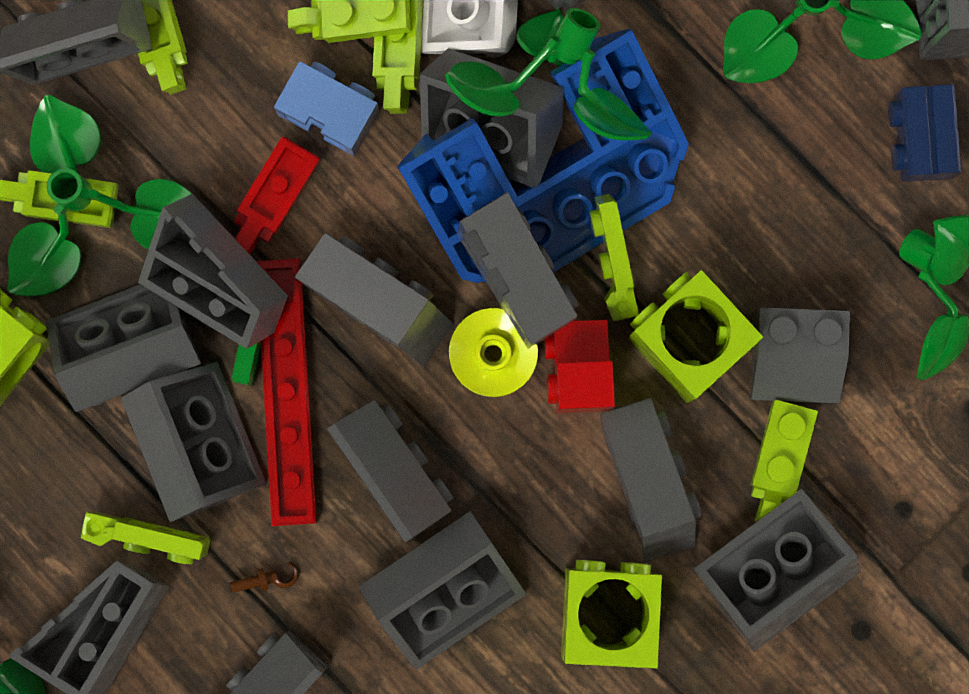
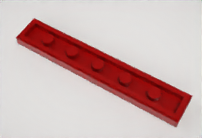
M301 259L256 261L288 295L275 332L261 340L272 526L317 523L303 284L295 278V275L302 267Z

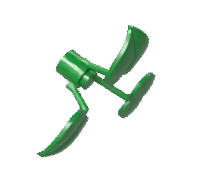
M795 0L797 8L779 25L773 14L760 9L743 12L732 21L724 39L723 74L727 79L739 83H759L780 76L791 67L798 53L797 41L785 30L803 13L809 16H816L822 14L830 7L840 15L848 17L841 28L842 40L851 53L863 59L873 60L887 57L903 47L918 41L922 33L914 13L903 0H850V9L840 4L839 0Z
M570 8L564 18L559 9L530 19L519 28L516 35L518 43L527 53L535 58L512 82L506 83L502 75L496 70L476 61L456 63L444 76L452 91L471 108L491 116H507L516 112L520 105L512 92L517 91L545 59L549 63H555L558 66L565 63L575 64L577 60H581L578 92L582 97L578 98L574 103V110L578 118L593 132L614 140L647 139L652 134L638 116L616 95L603 88L589 89L590 63L595 56V53L589 48L601 25L595 16L583 9Z
M45 95L33 120L30 152L36 167L41 172L51 173L47 181V192L50 198L58 203L54 211L58 214L60 232L58 233L48 223L39 222L25 226L15 235L8 254V292L26 297L43 296L62 289L75 278L81 266L82 253L76 244L65 240L69 234L66 215L68 210H83L90 204L91 200H96L126 213L135 214L130 225L131 233L142 247L149 250L162 208L192 193L173 181L165 179L150 180L138 187L135 197L136 206H132L93 190L91 184L77 173L76 165H86L96 157L101 144V132L98 124L82 109L67 104L51 95Z
M957 215L933 221L935 237L921 229H914L905 237L900 247V258L921 270L919 279L930 286L947 308V315L939 316L926 335L916 379L919 381L926 380L949 367L960 356L969 337V317L964 314L958 315V307L939 285L955 283L964 275L969 267V215Z

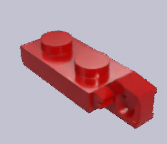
M284 136L279 140L237 209L238 215L234 223L242 228L235 237V240L249 255H251L260 239L269 243L273 236L277 235L321 163L320 157Z

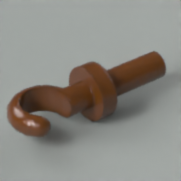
M292 562L286 563L293 570V577L288 582H280L275 571L265 573L263 568L257 569L256 576L229 582L232 593L260 586L261 591L268 590L267 584L274 583L280 588H289L298 579V569Z

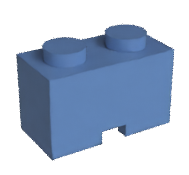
M299 61L274 106L277 115L309 132L312 125L322 129L321 134L324 135V141L355 157L379 113L378 103L373 101L375 95L357 83L352 82L350 87H347L334 80L336 73L320 63L313 62L310 67Z

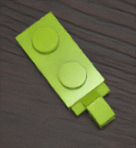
M142 0L153 49L138 53L140 63L146 66L149 75L158 76L163 92L166 91L172 95L184 91L187 88L180 66L188 64L185 55L187 51L172 0Z
M311 0V7L288 10V28L296 31V34L312 33L315 40H325L328 43L411 32L410 0Z
M410 0L411 32L374 37L372 76L376 78L377 89L384 90L383 109L389 111L390 114H408L409 90H417V79H420L423 0Z
M28 170V173L19 172L18 182L0 180V201L13 202V212L27 217L59 221L58 214L54 211L58 203L53 201L47 192V181L51 173ZM86 179L91 184L93 190L117 200L119 188L117 183ZM91 200L90 204L83 210H68L66 212L67 221L70 223L105 228L113 227L115 208L96 200Z
M610 194L596 196L594 198L597 209L589 211L594 236H602L606 252L598 254L603 279L611 278L612 280L611 288L604 299L613 321L636 317L639 313L617 202Z
M776 399L772 402L750 484L753 486L751 496L760 499L755 517L756 522L797 493L818 411Z
M95 511L86 512L81 533V539L98 546H102L114 539L124 542L123 548L128 551L149 554L150 549L168 552V560L182 564H193L194 559L200 560L208 554L211 541L207 536L129 517L120 518Z

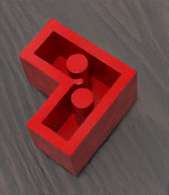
M608 320L573 321L544 339L545 359H554V374H548V377H546L547 404H556V413L606 412L615 407L613 361H609Z

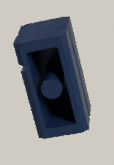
M955 85L901 88L894 95L895 101H890L888 105L890 127H897L898 144H893L891 151L893 170H900L901 182L955 178L961 173Z

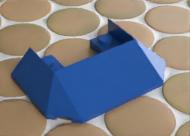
M625 29L594 39L589 48L595 53V56L590 63L588 87L590 90L593 88H603L620 98L652 132L651 136L647 139L614 140L606 138L590 130L578 118L574 110V103L578 98L582 97L578 92L582 61L577 60L575 64L565 63L551 71L550 74L555 84L564 88L563 99L584 138L549 158L541 181L536 188L513 180L509 182L480 127L473 118L435 141L425 134L397 165L462 280L486 283L457 236L460 221L507 192L515 206L521 210L531 228L530 233L537 245L543 246L550 256L555 267L552 269L553 273L604 243L602 236H594L589 211L597 209L594 197L605 194L613 196L617 202L623 231L670 203L675 189L673 181L680 160L684 161L689 143L631 29Z

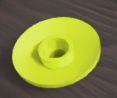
M499 308L482 309L467 316L455 329L449 345L450 364L457 379L470 391L486 397L505 396L520 389L533 374L538 358L537 344L527 349L504 310ZM497 346L502 352L500 360L490 362L486 359L484 353L488 347Z

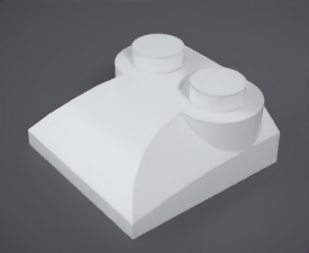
M424 0L421 53L443 54L449 48L464 54H484L492 58L506 54L512 48L516 38L518 0Z

